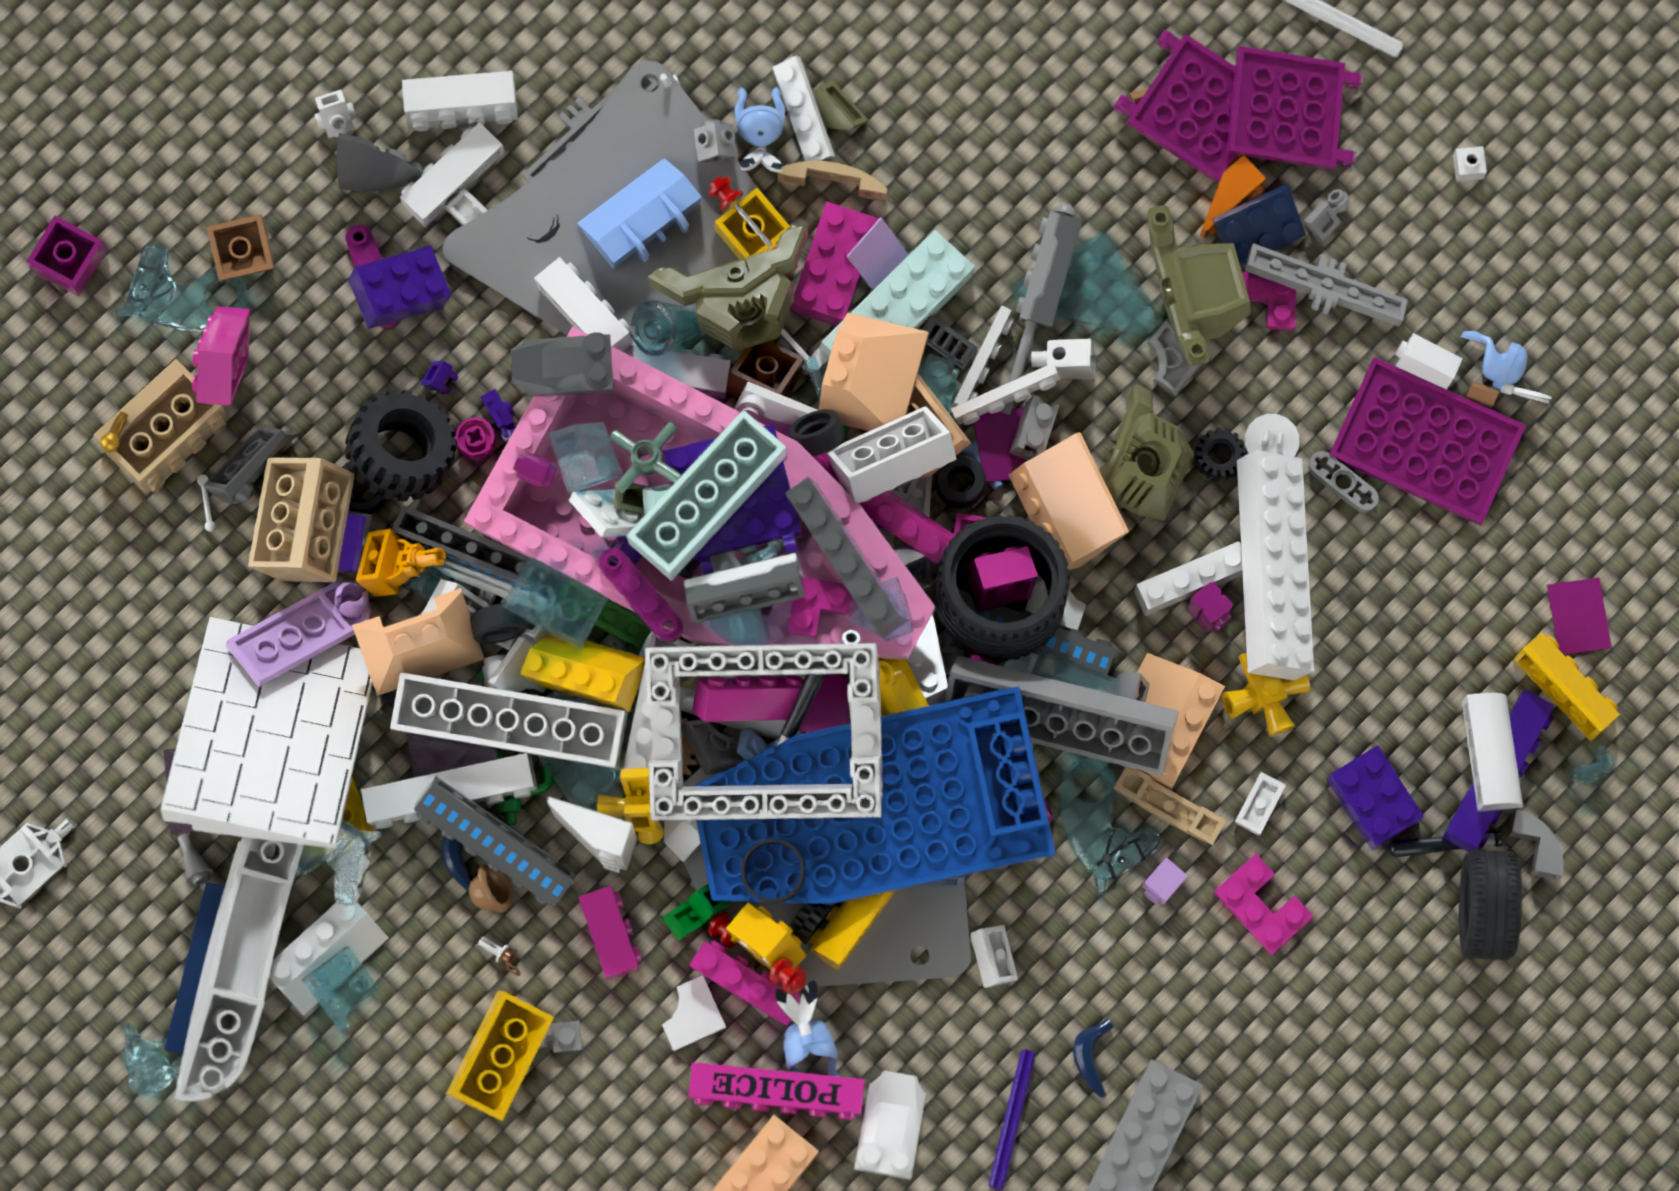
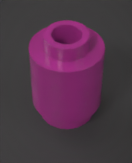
M527 451L525 455H518L513 470L517 471V478L540 488L542 485L549 488L558 467L552 465V461Z

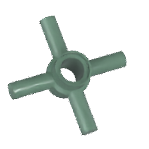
M668 422L653 441L641 440L635 443L617 430L612 432L610 440L631 453L632 466L615 485L620 492L624 493L640 473L651 475L658 472L674 484L682 476L662 462L660 451L677 430L673 423ZM646 454L653 455L649 460H640Z

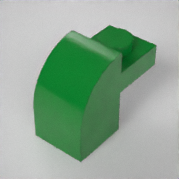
M708 883L695 891L686 902L666 913L662 919L677 940L680 941L708 925L714 916L722 913L733 901H713Z

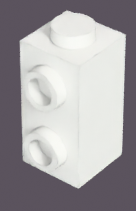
M1413 333L1408 342L1402 341L1395 353L1399 359L1395 366L1447 389L1453 381L1463 358Z

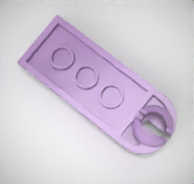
M356 581L330 584L228 639L226 646L256 685L260 687L355 635L352 625L370 619L371 605L369 602V592H363L364 587Z

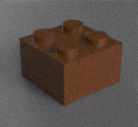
M772 341L746 348L729 372L726 392L740 398L747 382L788 397L801 377L804 357Z

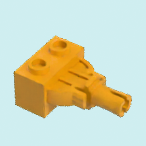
M391 529L371 531L367 535L356 582L375 597L398 594L401 584L411 577L419 576V573H423L426 567L444 565L445 561L443 560L446 559V554L441 547L425 550L419 543L411 544Z

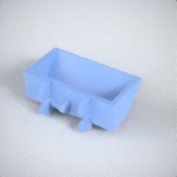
M663 158L577 224L614 270L634 254L642 262L648 261L650 255L645 246L655 238H658L661 243L664 242L666 237L663 232L674 224L682 233L688 231L687 227H689L685 216L701 205L702 197L686 176Z

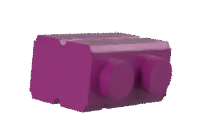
M1209 582L1194 594L1187 609L1194 620H1199L1198 625L1205 633H1210L1212 630L1216 633L1229 623L1228 620L1232 617L1230 611L1233 604L1225 595H1221L1222 591L1215 582Z

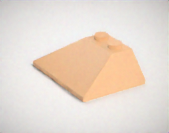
M847 313L835 336L822 382L819 410H833L838 414L843 426L868 432L905 416L929 332Z
M461 588L434 597L437 606L436 610L383 628L380 616L352 625L377 696L398 688L400 672L434 677L484 660L480 644L474 640L470 623L471 617Z

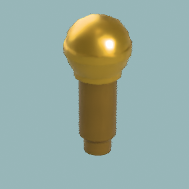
M121 411L116 416L109 432L101 437L100 446L104 451L114 452L119 448V436L127 422V413Z

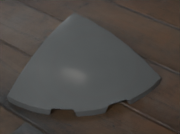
M339 133L337 176L339 189L376 192L405 187L410 182L415 183L422 177L424 167L419 163L410 165L409 161L406 160L407 156L395 149L386 148L385 152L380 151L379 147L373 145V141Z

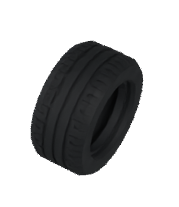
M1472 850L1464 856L1460 878L1459 938L1461 951L1470 959L1509 960L1517 952L1521 929L1522 876L1519 858L1510 851Z

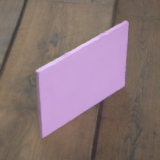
M880 217L850 251L847 258L873 291L909 254Z

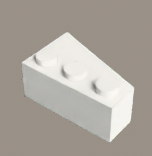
M932 614L909 659H906L929 706L944 703L948 688Z

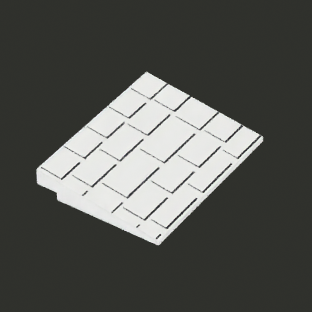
M209 617L161 806L163 821L192 824L194 831L336 848L373 685L361 649L337 644L258 687L226 646L228 639L252 626Z

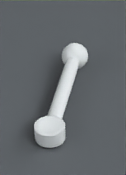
M200 475L197 482L202 489L206 515L205 529L211 532L215 529L216 525L212 521L208 491L204 486L209 479L206 475Z

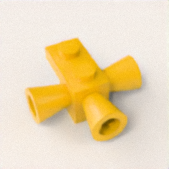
M1247 652L1241 654L1238 658L1249 683L1243 690L1222 693V702L1227 715L1234 719L1250 708L1253 714L1264 711L1269 737L1294 728V723L1281 703L1288 698L1287 695L1309 692L1310 682L1308 676L1305 675L1294 681L1248 673Z
M649 768L621 769L620 779L626 798L599 795L597 811L616 819L625 817L626 822L632 823L634 831L637 832V838L641 843L654 844L664 836V827L659 820H651Z

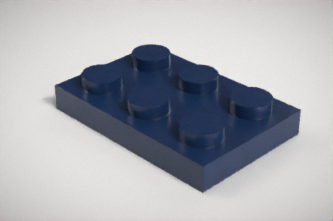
M1286 184L1212 219L1220 243H1234L1240 267L1246 264L1253 243L1275 251L1306 236L1290 187Z

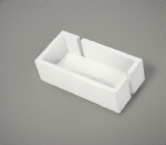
M513 71L402 80L404 113L408 129L413 128L415 131H426L433 127V125L441 126L443 129H452L460 124H468L475 127L479 122L482 125L485 122L495 121L497 124H509L512 120H518Z

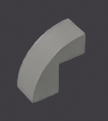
M1516 810L1511 817L1508 836L1536 841L1530 875L1559 880L1563 876L1564 864L1562 851L1556 837L1541 820L1527 812Z

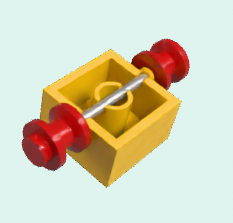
M719 176L709 185L711 190L708 195L711 198L717 196L721 200L720 209L722 211L727 210L729 207L731 208L714 222L713 230L739 260L776 248L780 235L790 225L758 188L739 201L744 193L741 190L734 191L731 188L730 183L732 179L729 176L725 178Z
M747 903L733 921L732 916L727 912L717 914L710 920L708 932L714 939L721 938V943L726 948H732L739 944L747 954L770 970L769 978L774 984L783 983V991L787 994L799 992L805 986L806 971L801 967H797L807 956L800 947L802 942L792 934V929L781 920L778 923L772 919L773 916L765 908L759 906L756 909L750 903Z

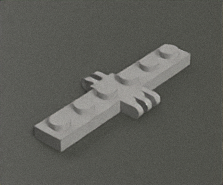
M647 74L642 78L641 86L645 91L653 92L659 87V82L651 74ZM617 86L592 110L578 97L574 102L581 109L579 112L572 105L566 108L573 118L570 119L563 112L558 116L570 130L522 174V177L527 182L568 149L594 120Z
M1254 243L1251 246L1244 271L1309 294L1308 299L1313 300L1311 309L1317 311L1320 303H1322V313L1327 315L1330 307L1335 308L1337 304L1398 327L1403 322L1408 300L1344 277L1346 263L1340 262L1338 268L1335 269L1336 260L1330 258L1326 266L1324 265L1326 256L1320 254L1316 266Z

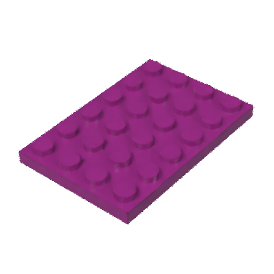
M1373 357L1329 455L1349 467L1481 526L1526 425Z

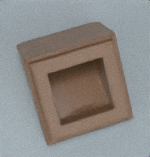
M1472 382L1466 398L1492 410L1499 390Z

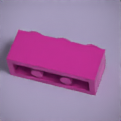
M608 886L579 896V901L606 981L639 970L637 963L641 962L642 959L637 945L631 946L628 936L632 935L633 932L628 918L622 920L619 909L624 906L619 891L613 893L612 887Z

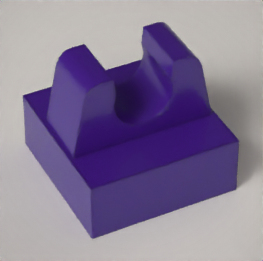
M433 361L420 385L428 390L450 394L451 390L445 386V380L449 378L452 381H457L458 375L452 370L453 366L447 362Z

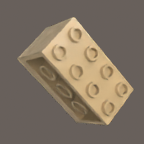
M177 359L168 365L93 434L100 446L101 437L109 432L116 416L121 411L128 414L127 422L119 436V448L114 452H104L146 495L150 491L155 492L160 489L165 483L164 479L171 472H178L185 465V459L190 454H197L206 445L205 441L212 434H219L227 425L228 417L222 405L197 403V392L192 391L194 376Z
M268 458L248 567L280 581L336 582L355 474L323 458Z

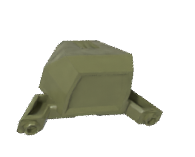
M1166 205L1149 208L1147 216L1150 245L1156 263L1163 302L1175 332L1179 350L1192 366L1207 363L1210 355L1206 341L1222 337L1251 314L1250 300L1234 243L1194 244L1177 249L1174 225L1169 208Z
M794 225L787 228L780 235L774 249L690 276L674 268H658L648 276L649 286L684 306L696 303L699 329L739 351L777 339L783 330L794 301L792 284L785 274L794 272L808 238L807 226Z
M1137 384L1133 386L1125 403L1126 412L1112 442L1116 446L1114 445L1107 456V462L1100 467L1099 471L1115 504L1136 515L1165 521L1195 453L1176 425L1153 414L1152 392Z

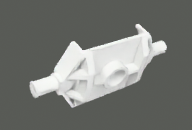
M67 819L55 830H47L26 823L0 847L1 903L19 909L22 908L21 904L59 869L67 866L61 841L69 831L75 828ZM19 857H27L29 859V867L23 872H18L14 868V863Z

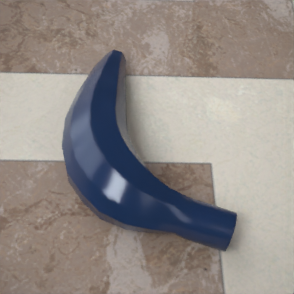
M444 836L441 843L443 862L454 879L469 892V885L473 879L463 859V844L456 839L450 840Z
M1105 1019L1098 1025L1081 1031L1077 1035L1073 1046L1074 1061L1079 1073L1100 1098L1105 1097L1107 1094L1095 1065L1094 1048L1096 1042L1105 1033L1113 1029L1109 1019Z

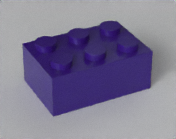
M432 246L357 266L348 278L368 329L443 308L451 297V292Z
M1378 745L1334 771L1326 779L1372 851L1414 826L1424 817Z

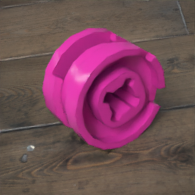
M477 417L468 418L457 428L455 436L458 449L463 456L476 461L488 457L493 452L496 444L495 434L492 426L486 420Z

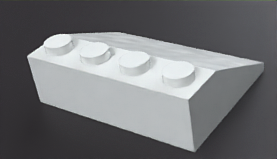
M549 797L547 803L555 819L603 865L604 869L619 873L620 869L627 871L637 842V836L632 823Z

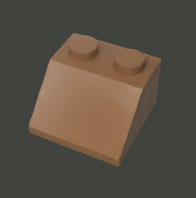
M261 214L207 227L219 281L274 269L266 223Z

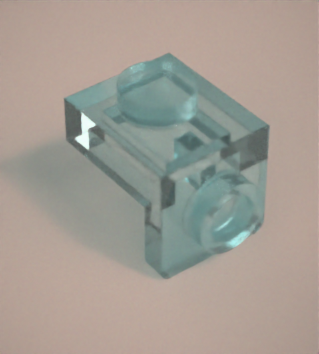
M1604 744L1598 745L1594 749L1596 763L1577 766L1570 771L1572 783L1581 781L1582 785L1598 782V777L1606 776L1610 772V768L1613 766L1610 752L1605 750Z

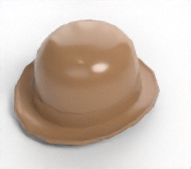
M484 864L479 868L478 875L473 878L469 885V895L474 905L483 910L493 909L495 912L503 913L511 905L513 885L508 875L502 871L497 873L487 864Z

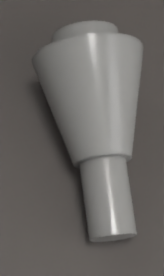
M188 834L179 836L177 840L183 851L187 883L199 886L208 882L213 874V869L198 851L193 848Z

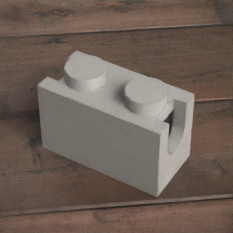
M1035 395L1025 402L1009 452L1026 460H1030L1045 451L1059 408V404L1056 403L1051 405L1039 403L1040 397ZM1025 445L1034 448L1033 451L1024 449Z

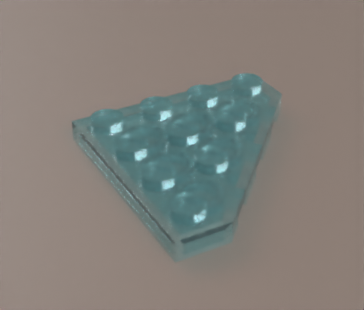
M1105 230L1075 247L1055 318L1086 323L1092 327L1109 331H1120L1134 337H1141L1163 324V319ZM1025 277L1011 285V290L1018 300L1020 296L1025 298L1028 287L1023 286Z

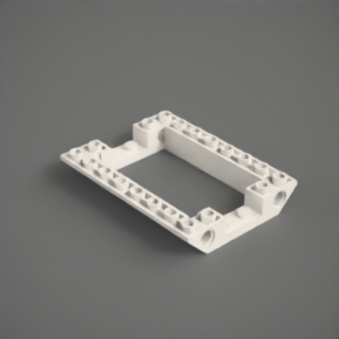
M876 643L645 648L647 706H650L652 761L649 762L651 820L881 817L883 789L880 668ZM850 671L848 702H851L852 758L850 759V774L853 777V784L683 787L680 676L848 673Z

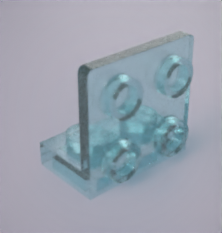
M345 946L302 979L303 983L341 1033L351 1027L345 1018L349 1015L348 1012L379 988L349 946Z

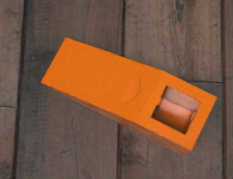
M1244 155L1223 173L1200 232L1202 239L1209 234L1212 236L1217 234L1212 221L1213 218L1243 205L1248 199L1258 198L1263 193L1266 178Z

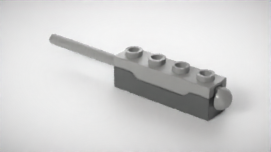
M1069 204L1058 205L1054 212L1050 211L1048 218L1043 217L1039 229V233L1043 234L1041 245L1035 243L1031 260L1036 261L1033 271L1027 270L1023 286L1028 287L1025 298L1020 296L1016 308V313L1020 314L1019 321L1025 323V328L1009 382L1022 377L1036 327L1052 329L1082 225V220L1075 218V210ZM1014 401L1005 404V408L1000 412L1010 415Z

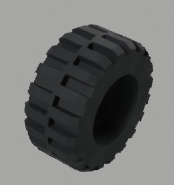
M390 390L386 392L385 396L383 393L373 396L371 401H366L361 406L359 412H357L346 436L345 457L347 460H350L348 463L350 471L358 474L356 477L357 481L361 485L364 483L368 485V490L373 494L379 492L383 494L382 498L391 500L392 497H397L398 501H408L409 497H412V500L423 498L424 494H431L435 491L449 471L456 456L457 440L454 438L456 431L453 425L448 424L450 418L447 413H441L439 411L440 406L434 401L430 403L425 400L426 396L421 394L415 396L412 395V391L403 390L402 393H397V390ZM396 430L410 435L420 445L424 458L416 461H404L393 457L381 445L378 434L383 431Z

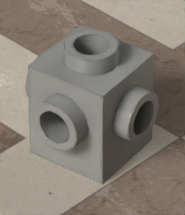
M709 120L704 122V126L694 129L698 162L717 164L737 157L732 125L722 124L720 120Z

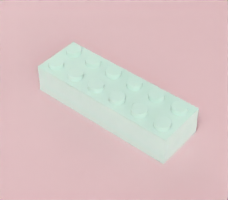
M934 230L851 314L920 330L930 316H934L972 278L975 266ZM841 323L821 341L819 351L829 358L837 330Z
M743 410L627 534L629 544L672 581L787 456L786 446Z

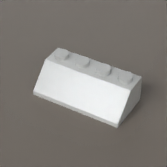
M926 406L844 442L826 452L841 486L853 497L855 503L868 501L876 495L892 490L896 486L919 478L929 471L943 467L947 463L956 460L949 430Z
M348 892L272 960L269 973L270 980L303 1016L389 939L357 902L353 904L354 898Z

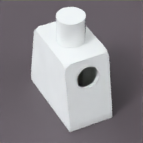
M1092 339L1049 340L1047 342V351L1032 350V367H1045L1054 363L1060 378L1095 380L1096 351Z

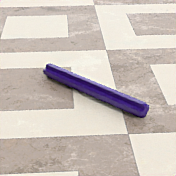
M1022 1049L1020 1052L988 1184L990 1188L1002 1190L1005 1185L1036 1053L1031 1050Z

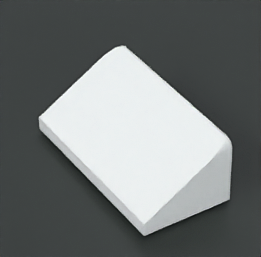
M1005 926L982 928L972 932L971 939L984 988L1017 981L1018 977Z

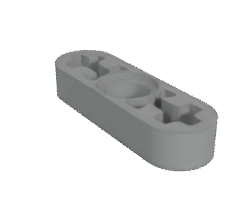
M1318 451L1312 455L1308 463V469L1312 476L1358 512L1368 513L1376 507L1379 497L1373 487L1335 457L1330 456L1328 452ZM1323 459L1326 460V468L1331 472L1334 467L1338 469L1332 475L1331 480L1326 478L1330 473L1326 469L1322 468L1320 471L1316 469L1317 462L1315 460L1319 462ZM1346 475L1351 480V486L1347 489L1339 488L1335 482L1336 477ZM1356 484L1360 486L1357 490L1360 495L1365 496L1369 494L1371 496L1369 499L1372 503L1371 505L1369 503L1360 504L1361 497L1354 493L1353 497L1348 495L1353 491Z

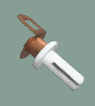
M481 937L478 945L496 955L497 963L504 961L506 963L505 969L516 976L521 975L519 969L511 965L517 954V949L511 953L508 951V945L502 948L488 938ZM511 966L512 968H514L516 970V973L511 971L508 967Z

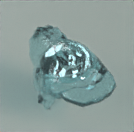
M128 1023L124 1026L123 1062L129 1073L127 1079L129 1088L140 1096H152L163 1091L173 1079L179 1076L181 1063L170 1065L169 1059L155 1050L157 1047H163L165 1045L164 1041H146L138 1034L135 1025Z

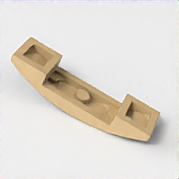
M804 161L783 166L782 171L778 172V182L805 186L807 176L860 186L859 197L886 202L887 188L871 175L848 165L828 161Z
M1125 767L1113 788L1114 790L1168 824L1213 845L1226 822L1224 818L1203 806L1200 808L1151 780L1152 777L1140 770Z

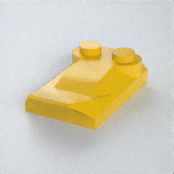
M884 658L879 661L881 715H890L929 706L906 659Z

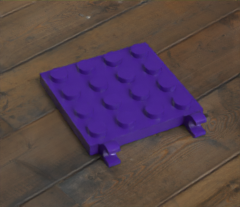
M774 424L763 426L777 438ZM717 438L663 451L665 462L672 469L683 475ZM784 461L771 472L690 560L699 559L703 576L714 573L710 556L778 539H783L786 555L793 553L798 555L794 536L802 534L796 509L785 494L791 488Z

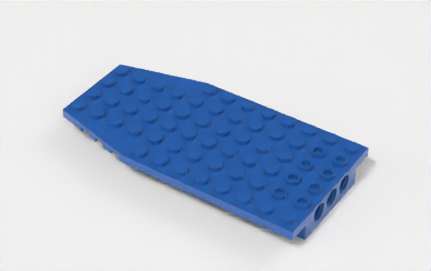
M1012 687L881 716L883 773L881 817L696 820L712 900L763 902L746 889L741 876V865L747 851L756 843L766 839H780L788 842L800 852L805 862L806 877L802 888L793 898L782 903L835 904L1055 856L1056 852L1020 687ZM851 723L795 735L785 742L763 751V753L694 786L853 784V777L850 774V759L852 758ZM777 843L764 845L757 849L748 861L746 870L747 880L752 890L763 898L777 899L784 897L799 882L801 875L800 861L796 853L786 845Z

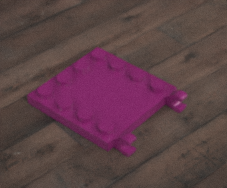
M1164 30L1156 44L1163 49L1172 51V54L1138 105L1121 94L1113 109L1120 114L1129 116L1126 122L1127 125L1218 183L1236 156L1227 153L1235 66L1187 34H1184L1180 40L1171 32Z
M1239 46L1236 52L1227 153L1334 170L1336 163L1340 166L1351 167L1352 163L1356 161V151L1338 149L1343 85L1350 89H1358L1359 85H1362L1363 73L1345 71V63Z

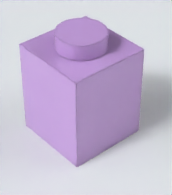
M1166 857L1142 885L1145 889L1144 894L1153 903L1157 904L1160 902L1164 905L1186 880L1188 875Z

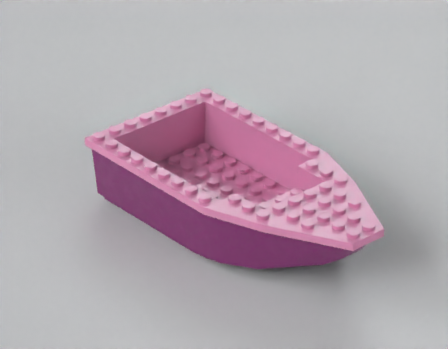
M572 326L567 337L587 336L589 334ZM611 346L614 392L533 397L467 514L464 524L481 532L486 539L512 548L558 572L560 577H568L638 615L602 574L599 568L600 555L605 550L611 548L617 536L601 537L569 502L572 493L576 491L616 489V480H620L632 466L631 453L610 440V435L614 430L619 431L637 443L641 440L653 441L668 422L673 423L677 430L660 449L662 462L666 464L663 451L717 438L741 412ZM776 431L777 438L786 446L787 456L783 461L790 488L792 489L807 477H810L819 485L907 619L905 624L885 638L875 632L853 596L851 598L849 615L820 611L816 639L787 634L793 600L694 624L687 606L684 580L691 578L676 575L671 581L644 556L635 565L683 622L681 637L691 642L716 646L840 644L843 634L846 631L854 630L860 635L861 643H876L878 658L909 659L935 610L934 604L858 502L855 503L853 497L797 441ZM529 451L552 461V465L558 467L549 488L543 485L540 488L516 477L517 471L513 470L519 454L525 455ZM646 454L640 460H649L653 455ZM658 472L651 475L640 473L633 482L652 487L671 485L670 480ZM797 512L802 534L795 535L794 538L798 549V555L796 556L803 577L844 584ZM619 539L614 548L620 549L624 541ZM768 545L757 547V552L740 555V551H732L741 566L786 555L784 546L774 549H768ZM700 565L692 578L703 576ZM667 622L663 628L666 631H671L674 628V624Z

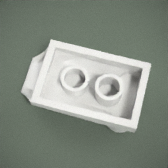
M747 382L734 407L739 412L744 410L752 418L764 425L774 424L775 430L789 437L788 430L797 419L817 411V409L750 382Z
M883 1071L875 1081L869 1084L854 1170L911 1180L926 1096L916 1076Z

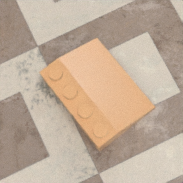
M1080 432L1030 459L1009 474L1030 521H1033L1037 526H1042L1044 531L1049 532L1060 544L1059 548L1063 549L1068 561L1067 569L1072 570L1081 567L1129 532Z
M1147 653L1137 671L1150 684L1145 703L1179 712L1163 776L1140 771L1152 777L1151 780L1171 790L1225 686L1201 673Z

